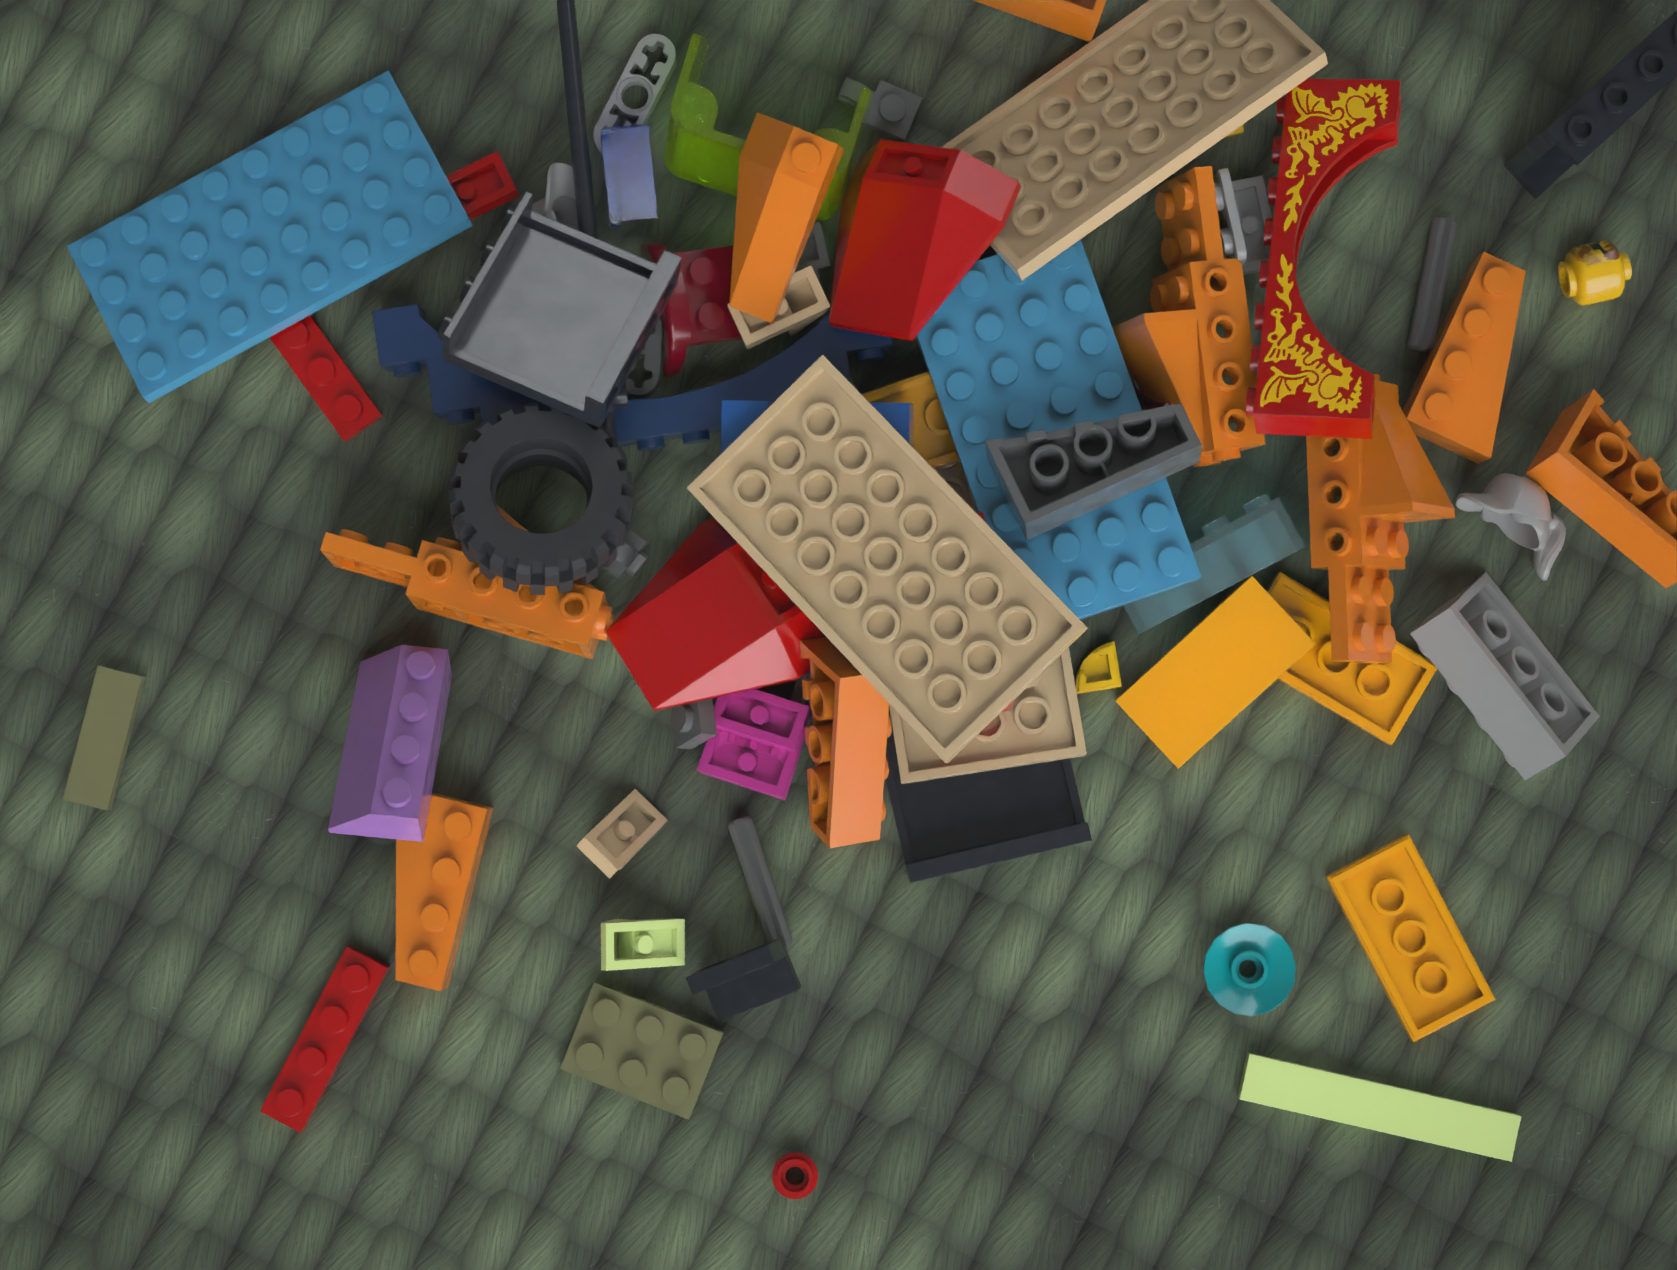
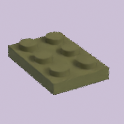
M595 981L560 1069L689 1120L724 1031Z

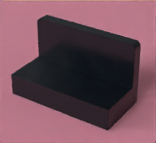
M781 937L704 967L686 977L692 995L706 990L715 1014L720 1021L795 993L801 988L800 981Z

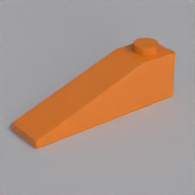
M758 112L739 156L729 306L774 324L844 148L834 142Z

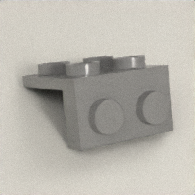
M1228 168L1217 170L1213 179L1224 259L1236 258L1237 261H1242L1243 275L1260 272L1261 260H1269L1270 247L1264 246L1265 219L1272 218L1263 175L1231 182Z

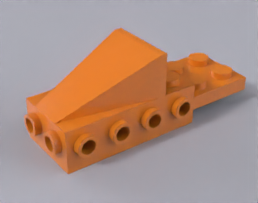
M1212 166L1194 167L1157 187L1155 211L1162 223L1164 239L1161 243V257L1164 264L1167 265L1168 272L1152 279L1153 286L1150 291V303L1155 313H1144L1112 327L1125 365L1144 395L1160 403L1168 401L1172 405L1181 403L1202 444L1200 462L1194 464L1193 467L1220 464L1221 461L1241 458L1240 451L1265 445L1264 434H1256L1254 416H1246L1248 387L1256 388L1257 375L1256 373H1251L1250 370L1252 337L1242 261H1237L1236 258L1224 259ZM1222 325L1224 327V338L1217 334L1216 326ZM1231 377L1230 384H1226L1222 378ZM1237 423L1236 431H1232L1228 424Z
M1373 374L1375 377L1376 398L1372 439L1306 436L1311 568L1328 570L1332 661L1378 664L1392 663V651L1396 643L1395 631L1391 626L1390 605L1393 602L1394 589L1389 579V570L1406 569L1405 557L1408 554L1409 541L1404 531V523L1455 518V508L1399 405L1398 385L1380 381V375ZM1339 450L1338 454L1334 456L1332 451ZM1342 496L1341 499L1336 503L1334 497Z
M496 505L498 512L507 522L520 530L529 532ZM341 529L339 536L328 532L325 533L320 550L334 567L407 587L405 594L418 610L589 659H594L599 639L603 641L608 640L605 632L614 620V615L611 614L612 607L608 606L603 591H599L591 583H583L581 578L573 581V590L559 594L556 585L545 587V595H531L530 586L520 584L518 591L515 592L504 588L503 578L497 575L493 580H489L479 572V563L477 561L469 562L462 552L461 544L453 540L437 537L435 543L422 540L416 558L412 556L413 550L408 547L391 542H386L385 548L373 546L367 543L368 537L354 531Z

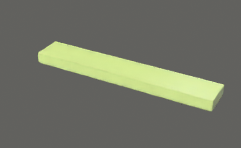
M1249 1052L1246 1055L1237 1096L1238 1099L1510 1162H1512L1521 1116L1515 1113Z

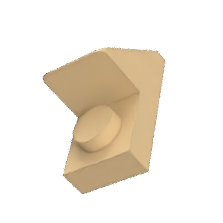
M812 266L794 273L774 324L729 306V303L727 304L747 349L786 331L789 332L790 336H793L830 310V304Z
M634 789L577 844V847L610 879L632 859L668 820Z

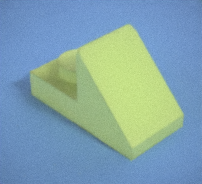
M613 919L601 923V970L685 965V919Z

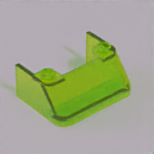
M693 33L671 104L664 151L665 164L669 171L679 178L737 196L739 156L746 140L713 130L719 110L717 99L710 90L697 85L710 41L701 35ZM862 88L849 133L834 128H822L813 133L844 148L816 221H824L836 214L841 205V200L875 97L872 90Z

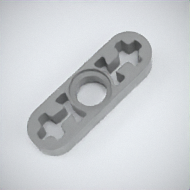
M650 34L638 42L594 128L593 139L597 150L607 159L621 160L632 153L676 68L677 55L675 47L666 36ZM658 47H662L667 61L665 64L657 62L654 65L650 74L653 80L658 81L656 85H653L646 77L634 74V72L638 69L644 75L649 66L648 57L645 55L646 51L655 52ZM638 85L647 90L648 101L643 107L630 109L622 102L623 93L630 86ZM615 109L624 117L637 120L634 126L626 120L621 132L626 140L623 145L615 143L612 148L607 147L608 142L603 134L605 131L614 132L620 122L619 116L613 115Z

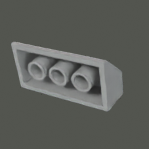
M1487 572L1481 574L1432 612L1410 633L1417 642L1421 653L1432 661L1446 679L1450 690L1461 698L1474 715L1480 728L1490 735L1503 752L1506 761L1519 772L1524 780L1566 757L1600 717Z

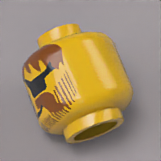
M1600 241L1574 247L1568 250L1564 261L1558 265V278L1564 296L1567 298L1572 297L1581 306L1613 300L1621 296L1625 287V280H1630L1632 276L1628 255L1625 252L1620 253L1616 246L1609 241Z

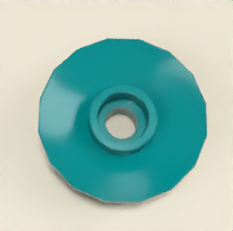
M1250 923L1229 927L1214 938L1205 954L1203 967L1207 990L1216 1002L1234 1014L1256 1016L1271 1012L1283 1003L1294 986L1296 973L1292 949L1282 936L1264 925ZM1244 960H1252L1255 965V971L1251 976L1243 977L1239 972V966Z

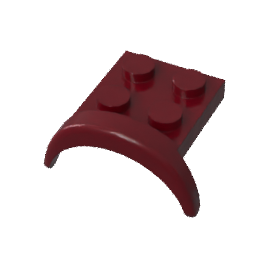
M657 242L641 245V252L648 261L655 264L658 263L664 250L668 251L664 245ZM733 246L672 253L682 257L678 284L662 312L665 340L662 370L665 377H672L680 372L685 360L686 349L689 346L743 340L727 307V304L730 303Z

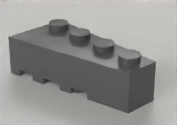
M1181 403L1119 415V418L1096 423L1090 420L1075 423L1074 427L1049 432H1046L1044 429L1026 433L1024 437L1008 440L998 438L985 441L989 464L1026 540L1200 462L1202 444Z

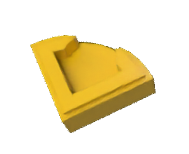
M1115 641L1097 647L1082 661L1075 677L1077 694L1122 687Z

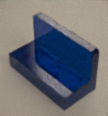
M649 123L603 128L600 138L611 228L620 227L622 221L658 218Z

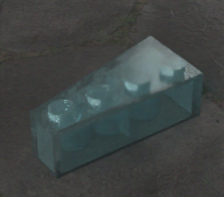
M1265 493L1242 506L1246 515L1232 522H1229L1227 516L1224 515L1201 527L1205 536L1190 544L1201 578L1123 605L1138 634L1310 544L1286 497L1283 495L1271 501L1268 493Z

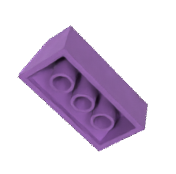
M400 645L360 662L328 827L329 833L423 842L452 679L448 649Z

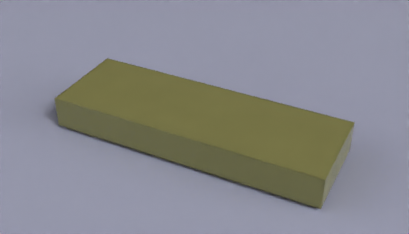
M97 665L63 800L106 811L112 810L146 679L145 676Z

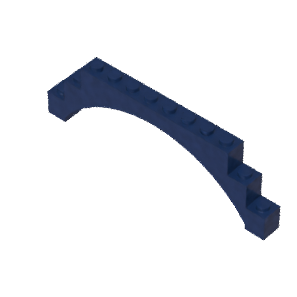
M418 304L372 311L380 366L387 372L393 371L394 377L419 375L422 373L421 367L427 366L434 414L440 419L447 418V424L454 425L475 421L474 414L481 413L482 422L487 421L493 426L497 423V413L508 408L512 410L514 415L523 413L524 404L538 403V411H551V407L444 361L443 340L438 338L439 333L426 322L425 311ZM829 312L805 336L783 352L742 375L707 388L679 395L628 400V408L615 409L618 447L637 444L638 451H650L664 448V440L682 438L683 444L710 441V433L721 432L722 400L775 402L822 355L851 383L847 357L856 356L858 363L881 360L884 358L883 352L891 351L892 349L891 337L834 328L829 323ZM592 425V429L596 431L597 427Z

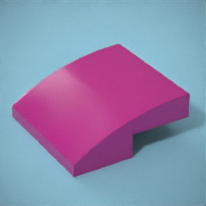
M756 689L718 697L714 706L717 735L707 740L697 770L702 774L785 801L805 739V726H808L811 707Z

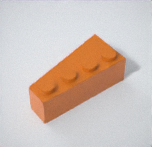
M1482 252L1471 261L1435 338L1434 348L1428 353L1402 410L1415 435L1477 464L1491 459L1526 274L1525 270L1486 252Z
M1593 389L1560 413L1525 474L1663 587L1668 588L1677 582V490L1671 492L1662 481L1660 474L1662 469L1652 457L1649 456L1644 459L1627 438L1631 435V432L1619 419L1614 423L1604 412L1600 405L1605 401Z
M432 793L423 842L396 839L395 980L437 991H443L449 987L494 810L493 807Z

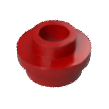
M786 1153L776 1161L773 1167V1185L786 1198H804L817 1185V1166L812 1158L804 1153ZM791 1167L801 1168L804 1172V1178L798 1183L789 1181L786 1176L788 1169Z

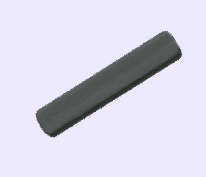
M1435 217L1430 222L1407 343L1409 349L1419 352H1430L1435 344L1457 228L1456 221L1450 218Z
M749 816L733 820L729 823L728 828L766 942L781 937L785 947L792 944V937L753 820Z

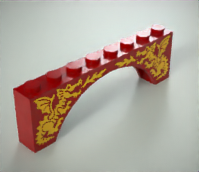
M1308 78L1286 93V96H1282L1277 100V124H1283L1282 137L1274 136L1272 163L1279 165L1278 177H1270L1268 186V205H1275L1274 218L1265 219L1264 246L1270 247L1269 260H1261L1259 272L1260 288H1266L1265 302H1257L1255 310V330H1262L1260 345H1252L1250 370L1251 373H1257L1256 388L1248 387L1246 395V416H1254L1256 434L1372 439L1376 398L1375 377L1372 373L1358 367L1342 356L1316 328L1300 296L1297 285V262L1305 230L1315 210L1332 187L1364 160L1398 145L1401 115V80Z

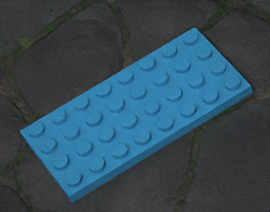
M386 71L73 242L67 248L142 397L150 403L473 226L397 84L390 72Z
M1081 239L1023 281L999 254L976 261L916 338L977 512H983L984 521L1080 620L1199 580L1201 574L1166 477L1026 540L989 464L985 441L998 438L1008 440L1024 437L1026 433L1044 429L1046 432L1074 427L1075 423L1090 420L1096 423L1117 419L1119 415L1142 411Z

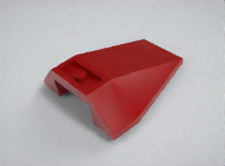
M880 139L858 160L841 200L829 316L830 325L834 328L913 341L1005 227L1021 189L1019 182L959 149Z
M714 517L704 521L696 528L605 632L653 711L797 680L810 672V659L801 658L800 641L826 637Z

